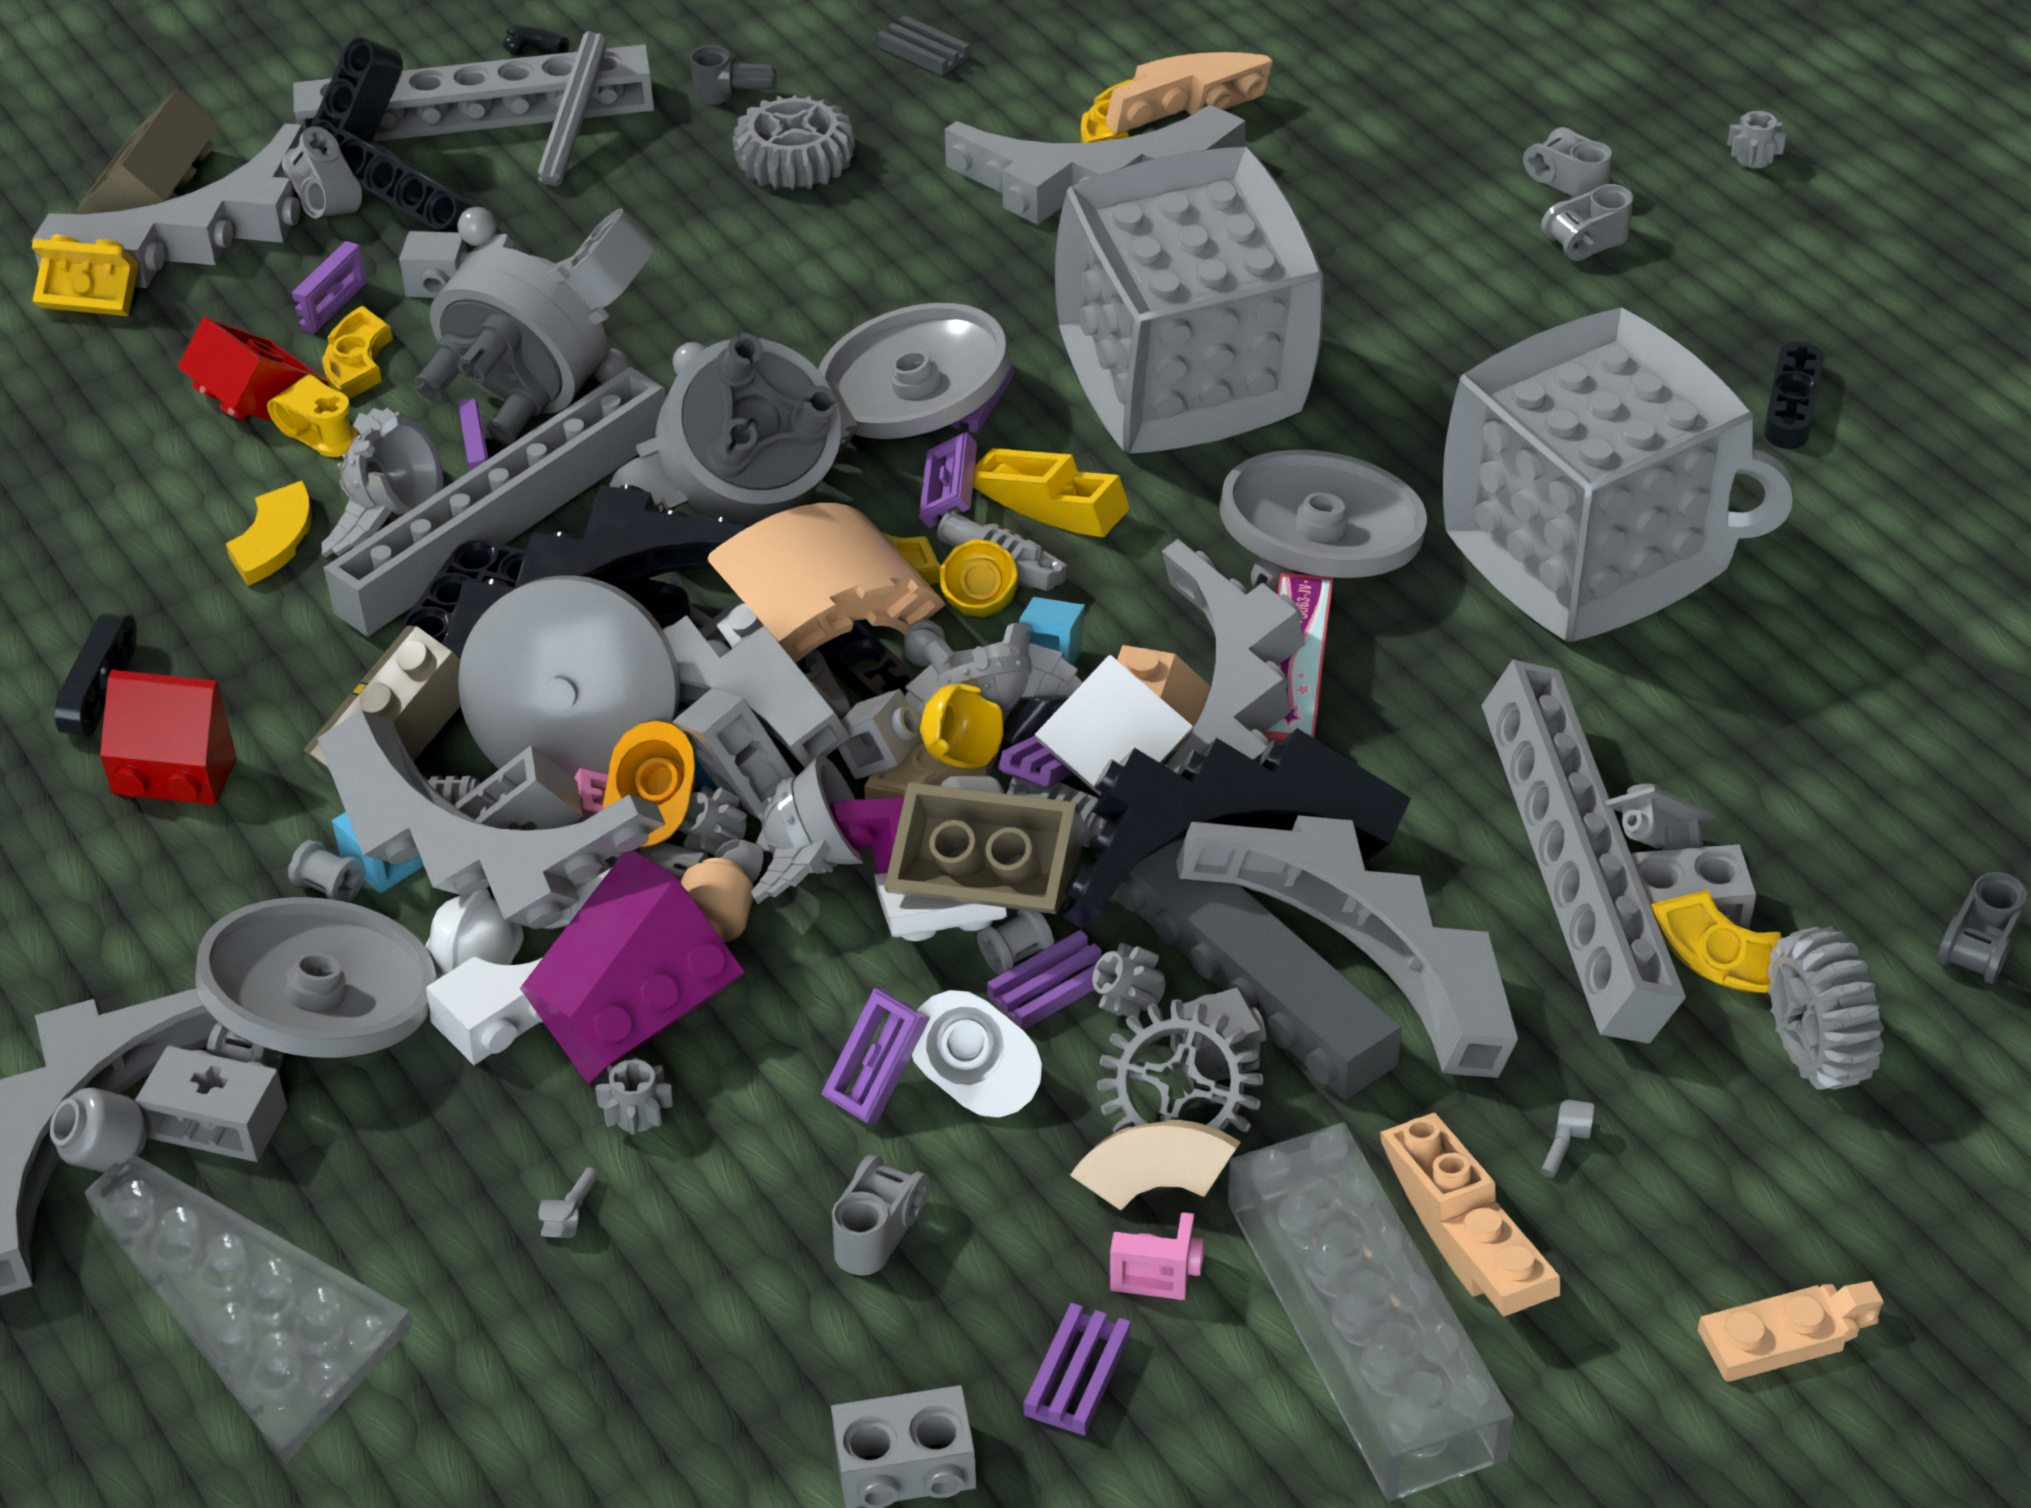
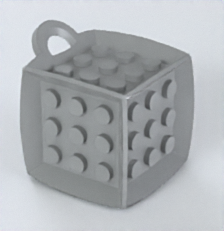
M1249 148L1209 149L1160 157L1103 173L1068 188L1060 216L1055 254V294L1058 323L1068 355L1085 394L1102 423L1123 452L1127 454L1155 452L1213 442L1272 424L1302 411L1313 382L1321 346L1324 313L1323 273L1312 244L1292 204L1268 169Z
M1622 307L1588 315L1535 334L1493 355L1460 377L1451 410L1444 452L1443 506L1446 532L1469 561L1501 594L1540 625L1567 642L1585 639L1627 625L1651 615L1694 592L1727 570L1738 539L1754 538L1775 530L1786 520L1791 511L1794 495L1793 480L1788 470L1779 460L1763 451L1754 449V417L1751 410L1716 373L1692 352L1649 322ZM1736 473L1754 477L1764 488L1765 497L1763 502L1752 511H1729L1730 491Z

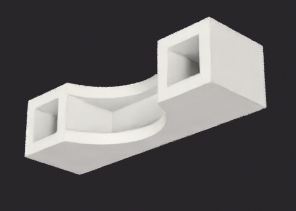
M610 869L576 890L580 901L568 907L570 922ZM473 956L426 987L431 1023L473 1065L492 1053L496 1054L505 1050L516 1037L537 1023L543 1022L520 990L522 984L541 959L519 965H500Z

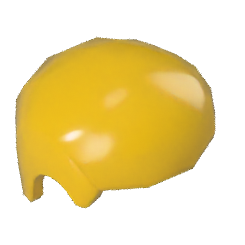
M972 539L954 547L940 566V585L946 600L966 616L985 618L1000 613L1012 602L1018 588L1019 576L1014 557L1008 550H1005L994 541Z
M962 683L948 684L938 689L926 703L923 710L920 733L928 753L939 763L953 768L973 770L986 767L998 754L1004 734L1002 711L998 704L990 702L980 695V688Z

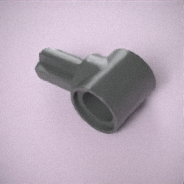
M716 45L697 48L690 55L694 97L701 103L709 105L724 103L734 96L736 89H775L777 73L776 68L771 64L736 63L735 56H730L727 49Z

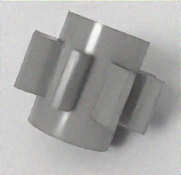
M1751 111L1741 116L1740 125H1730L1727 145L1732 146L1731 156L1737 157V161L1740 164L1749 168H1762L1769 163H1773L1774 154L1781 155L1784 153L1786 134L1781 133L1783 124L1781 122L1777 123V119L1772 114L1764 111Z
M706 786L702 787L701 792L691 794L689 808L683 824L677 829L688 835L683 846L693 851L710 853L715 856L716 851L723 843L733 839L742 840L746 832L747 814L736 809L740 797L721 787L715 792Z
M1124 943L1119 944L1118 952L1110 951L1104 954L1098 960L1092 976L1094 989L1104 995L1100 1000L1099 1007L1119 1016L1130 1017L1133 1015L1138 1019L1140 1010L1148 1011L1147 1007L1149 1005H1157L1165 990V977L1160 970L1154 968L1159 956L1139 946L1134 948Z
M638 1058L625 1060L615 1067L608 1066L609 1084H599L595 1088L598 1107L604 1109L606 1126L610 1127L617 1124L621 1129L630 1132L631 1135L648 1130L653 1125L661 1126L660 1108L673 1106L671 1085L665 1083L663 1067L658 1065L652 1068L648 1063Z

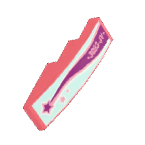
M1293 573L1280 574L1277 595L1285 594L1289 596L1300 609L1303 617L1300 625L1305 645L1278 665L1289 683L1286 692L1291 712L1263 733L1269 742L1273 739L1282 742L1296 728L1315 738L1333 577Z

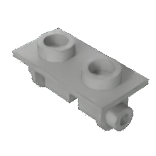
M1656 784L1635 785L1627 790L1626 795L1605 800L1607 807L1623 814L1622 824L1629 838L1656 849L1662 847L1663 850L1704 847L1701 824L1716 820V814L1692 804V801L1689 799L1679 798L1670 794Z

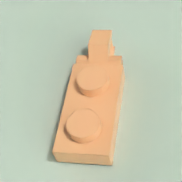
M1872 1281L1846 1285L1839 1291L1836 1290L1833 1284H1826L1821 1287L1816 1285L1701 1316L1698 1332L1723 1379L1730 1382L1843 1351L1845 1342L1856 1338L1860 1328L1878 1324V1316L1884 1301Z

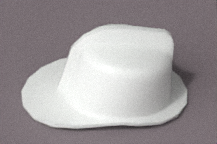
M485 889L473 892L470 896L455 897L446 901L438 908L432 921L430 938L425 947L432 957L436 971V980H438L473 956L490 963L510 965L520 950L524 936L520 924L503 919L496 900L492 899L488 890Z
M949 990L930 997L917 1009V1011L928 1015L930 1019L912 1053L913 1061L929 1079L962 1106L980 1116L1003 1117L1018 1112L1033 1099L1041 1083L1042 1062L1037 1046L1020 1027L989 1002L968 991Z

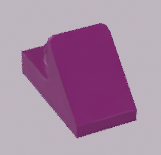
M905 797L832 801L829 808L849 844L856 851L871 846L878 874L888 873Z

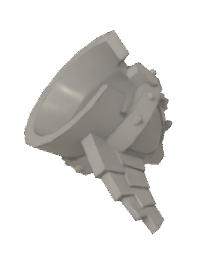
M387 407L384 411L373 408L368 415L358 414L353 427L359 431L360 435L353 440L348 453L342 454L344 458L343 464H337L341 470V479L339 481L341 489L345 491L350 499L337 526L322 542V555L325 558L334 552L339 556L352 546H357L369 536L377 533L386 519L395 521L396 517L403 516L443 489L444 478L439 454L432 438L421 424L408 416H403L399 411L394 414Z
M1013 623L1007 626L1004 640L992 645L977 646L975 649L955 652L951 650L944 640H935L924 646L922 653L930 663V666L905 687L908 691L905 699L908 705L917 713L921 725L925 705L938 689L948 684L958 683L975 686L981 689L980 695L983 698L1000 706L1004 724L1009 712L1016 707L1020 700H1029L1035 696L1065 695L1070 697L1080 687L1082 681L1076 676L1078 669L1061 658L1062 652L1030 643L1032 626L1026 623ZM923 739L917 745L924 743Z
M818 755L798 776L783 779L782 782L778 783L774 797H768L769 804L764 814L759 813L758 817L762 822V831L756 844L761 846L763 852L772 853L774 859L769 865L768 871L760 879V882L751 890L757 904L768 896L776 897L789 886L795 887L808 873L818 874L826 873V871L830 873L839 863H863L860 853L844 837L829 808L832 801L855 800L844 777L824 755Z

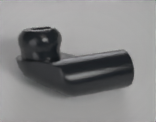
M521 25L509 27L505 32L507 37L502 42L503 48L516 56L524 54L526 45L550 55L568 53L570 46L568 38L546 29Z
M1044 695L1031 698L1005 729L1003 736L1013 746L1035 736V733L1069 697L1065 695Z

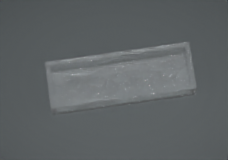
M1342 1122L1230 1158L1228 1205L1387 1501L1390 1502L1508 1460L1514 1414L1346 1124Z

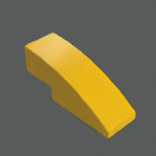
M992 448L975 465L973 488L1015 512L1049 526L1074 533L1104 538L1130 510L1119 475L1078 472L1073 455Z

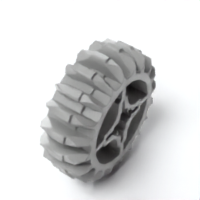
M794 94L792 98L787 99L777 96L776 101L773 102L763 100L759 108H748L747 115L739 117L738 126L734 128L733 145L739 169L745 171L746 178L757 179L759 186L772 184L774 190H778L781 187H790L794 191L796 187L802 186L811 189L815 183L828 184L829 177H841L842 169L850 167V159L853 157V149L855 148V139L849 116L843 114L840 106H831L828 99L815 101L813 95L807 98H797L796 94Z
M1819 927L1808 928L1778 939L1776 948L1771 951V965L1768 966L1767 970L1771 985L1767 989L1772 1001L1770 1012L1775 1017L1777 1025L1775 1032L1780 1034L1783 1047L1787 1050L1792 1063L1798 1066L1801 1078L1809 1079L1810 1083L1817 1090L1845 1088L1857 1085L1859 1081L1871 1078L1873 1070L1879 1068V1054L1883 1052L1884 1047L1880 1033L1883 1032L1884 1026L1879 1018L1878 1009L1881 1005L1877 1002L1874 993L1876 984L1871 983L1867 973L1868 964L1859 959V950L1856 945L1849 943L1848 937L1842 931L1836 932L1832 927L1819 929Z
M1179 999L1172 1000L1170 1007L1172 1019L1163 1020L1158 1006L1152 1004L1147 1007L1153 1024L1144 1029L1141 1022L1133 1015L1126 1019L1128 1027L1136 1034L1130 1042L1117 1033L1112 1034L1110 1042L1116 1048L1122 1050L1123 1054L1120 1059L1109 1055L1101 1056L1100 1065L1108 1070L1117 1071L1116 1079L1104 1078L1098 1080L1097 1088L1105 1093L1117 1092V1099L1108 1101L1101 1106L1102 1112L1106 1116L1116 1115L1121 1112L1126 1116L1116 1123L1113 1128L1114 1133L1129 1126L1135 1127L1147 1124L1135 1107L1131 1093V1079L1144 1082L1146 1085L1153 1086L1160 1091L1162 1103L1159 1122L1182 1120L1186 1109L1193 1103L1202 1101L1214 1104L1215 1102L1224 1105V1107L1206 1126L1213 1127L1226 1133L1225 1129L1231 1123L1242 1132L1247 1133L1250 1130L1251 1124L1237 1113L1241 1106L1249 1110L1260 1109L1261 1101L1254 1096L1245 1095L1244 1088L1263 1085V1076L1258 1073L1243 1072V1067L1254 1064L1259 1060V1056L1254 1049L1246 1050L1239 1054L1236 1053L1235 1049L1244 1043L1248 1037L1243 1028L1234 1030L1227 1037L1222 1035L1230 1020L1226 1013L1220 1012L1215 1016L1211 1025L1204 1023L1207 1017V1005L1205 1003L1197 1002L1193 1009L1192 1018L1186 1019L1184 1018L1182 1001ZM1184 1034L1182 1044L1179 1043L1174 1057L1168 1062L1153 1064L1137 1061L1146 1048L1155 1041L1169 1035ZM1203 1038L1214 1044L1224 1054L1230 1070V1087L1217 1084L1215 1081L1209 1080L1200 1074L1198 1068L1199 1049ZM1186 1063L1190 1079L1201 1088L1210 1091L1206 1092L1194 1088L1190 1095L1184 1091L1185 1097L1181 1099L1176 1098V1101L1172 1099L1173 1090L1160 1078L1151 1075L1167 1077L1171 1071L1177 1075L1176 1068L1184 1067Z

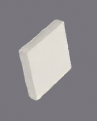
M1109 655L1035 733V739L1100 796L1101 792L1094 789V786L1102 770L1111 759L1119 763L1135 747L1163 764L1193 732V726L1113 656Z
M887 873L875 875L877 894L892 937L895 936V938L902 937L908 941H921L934 936L937 930L959 927L965 931H977L989 927L993 920L1007 917L1006 908L887 893L884 889Z

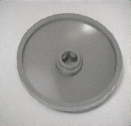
M927 303L904 307L882 314L856 327L828 351L818 370L827 382H835L858 425L854 435L875 439L904 438L925 434L948 426L981 407L996 393L1006 378L1010 366V352L1003 329L988 313L971 306L956 303Z
M1283 450L1261 454L1245 460L1227 475L1223 484L1220 501V516L1225 528L1246 549L1279 566L1306 574L1325 577L1357 578L1374 576L1405 565L1419 552L1427 525V514L1423 502L1414 490L1397 476L1366 461L1325 451Z
M561 575L545 577L519 586L500 598L480 617L467 638L459 665L458 689L461 709L468 729L478 747L498 769L532 745L574 778L579 768L609 774V764L614 747L627 731L638 724L651 721L673 724L672 721L676 719L679 707L680 678L676 658L666 634L652 614L641 603L619 588L603 581L588 577Z
M289 897L261 901L237 909L224 916L203 937L198 950L195 971V984L202 1003L208 1012L227 1029L250 1042L272 1050L293 1055L323 1058L349 1057L372 1053L388 1048L409 1037L422 1025L430 1012L426 987L436 981L435 966L428 950L404 926L381 913L359 905L312 897Z

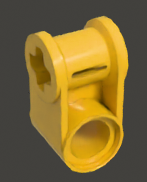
M312 375L303 377L268 401V412L280 431L291 438L294 437L323 456L340 457L343 453L347 454L353 440L358 436L357 430L350 425L348 418L351 409L348 397L344 393L326 386Z

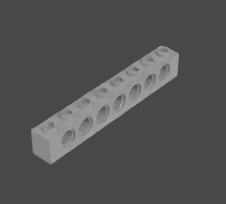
M646 45L607 48L584 118L654 111ZM578 52L404 70L373 140L384 141L554 122ZM331 79L293 83L296 124L302 125L303 132L311 127Z
M1513 659L1481 705L1599 1035L1650 1044L1686 998L1615 812L1612 808L1606 806L1605 800H1609L1608 794L1560 670Z

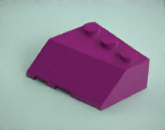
M632 850L622 853L522 984L520 990L587 1084H590L605 1074L608 1066L615 1067L725 992L745 971L678 878Z

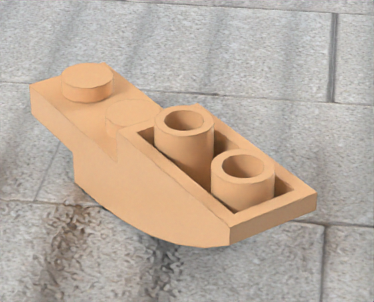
M1214 52L1180 55L1139 65L1136 69L1134 82L1112 90L1105 125L1115 134H1119L1183 110L1193 115L1208 105L1225 110L1249 100H1254L1264 95L1273 60L1267 55Z
M1435 1112L1380 1132L1381 1143L1409 1201L1441 1254L1472 1297L1484 1293L1502 1316L1505 1317L1560 1296V1276L1499 1206L1496 1202L1494 1180Z

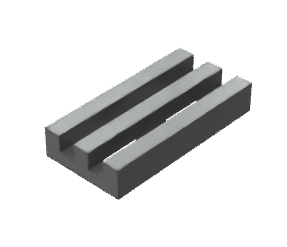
M905 15L899 18V25L892 23L888 26V33L882 30L876 34L877 47L940 76H944L970 58L969 43Z

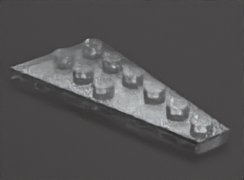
M135 1154L116 1161L85 1191L90 1208L285 1464L413 1326L410 1311Z

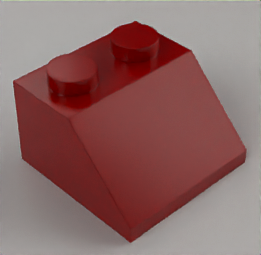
M203 316L178 365L179 369L194 379L191 386L195 390L208 397L219 398L221 400L219 408L241 420H246L248 415L267 421L271 420L267 408L268 401L307 375L316 377L325 385L328 383L325 378L273 340Z
M111 670L107 681L100 756L112 794L180 802L217 804L237 761L217 681Z

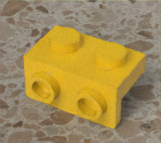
M52 235L50 240H33L32 249L41 257L32 301L39 308L129 316L139 263L124 249L121 243L108 239H97L95 244L80 243L78 240L64 235Z

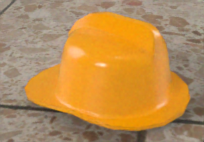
M651 721L638 724L627 731L614 747L609 764L603 810L631 794L656 803L666 823L648 834V841L640 846V848L658 845L670 838L683 824L689 808L690 797L696 785L694 748L686 734L673 724Z

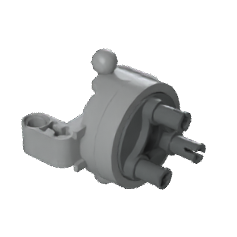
M472 207L464 211L457 223L458 233L465 242L477 247L431 304L430 322L438 344L434 349V357L413 381L414 385H417V391L429 400L438 401L456 376L462 373L464 377L470 379L482 390L504 402L493 419L487 423V429L497 441L510 445L515 442L518 434L531 417L555 413L565 409L592 374L597 381L604 384L627 369L629 361L625 354L618 349L612 348L613 346L606 339L605 330L601 322L605 321L609 314L603 308L623 293L656 249V245L622 208L615 210L602 220L574 256L556 264L547 259L530 256L512 249L514 241L507 234L496 233V220L492 213L485 208Z
M745 332L740 333L739 338L735 335L732 339L715 343L707 348L705 345L697 342H688L677 348L674 353L673 366L677 377L660 410L656 425V437L636 445L635 448L640 457L619 468L609 486L619 488L622 485H633L646 492H650L659 513L675 510L676 507L687 503L711 519L718 517L729 518L742 525H746V528L777 513L806 505L832 466L836 455L847 446L858 429V425L836 383L833 381L827 382L810 361L782 344L759 339Z

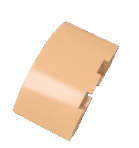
M817 503L777 513L739 532L713 550L708 556L710 564L761 623L767 627L795 663L825 642L851 631L854 624L853 621L867 619L872 626L892 627L905 636L910 625L916 621L928 620L946 605L941 597L873 522L861 511L848 505Z

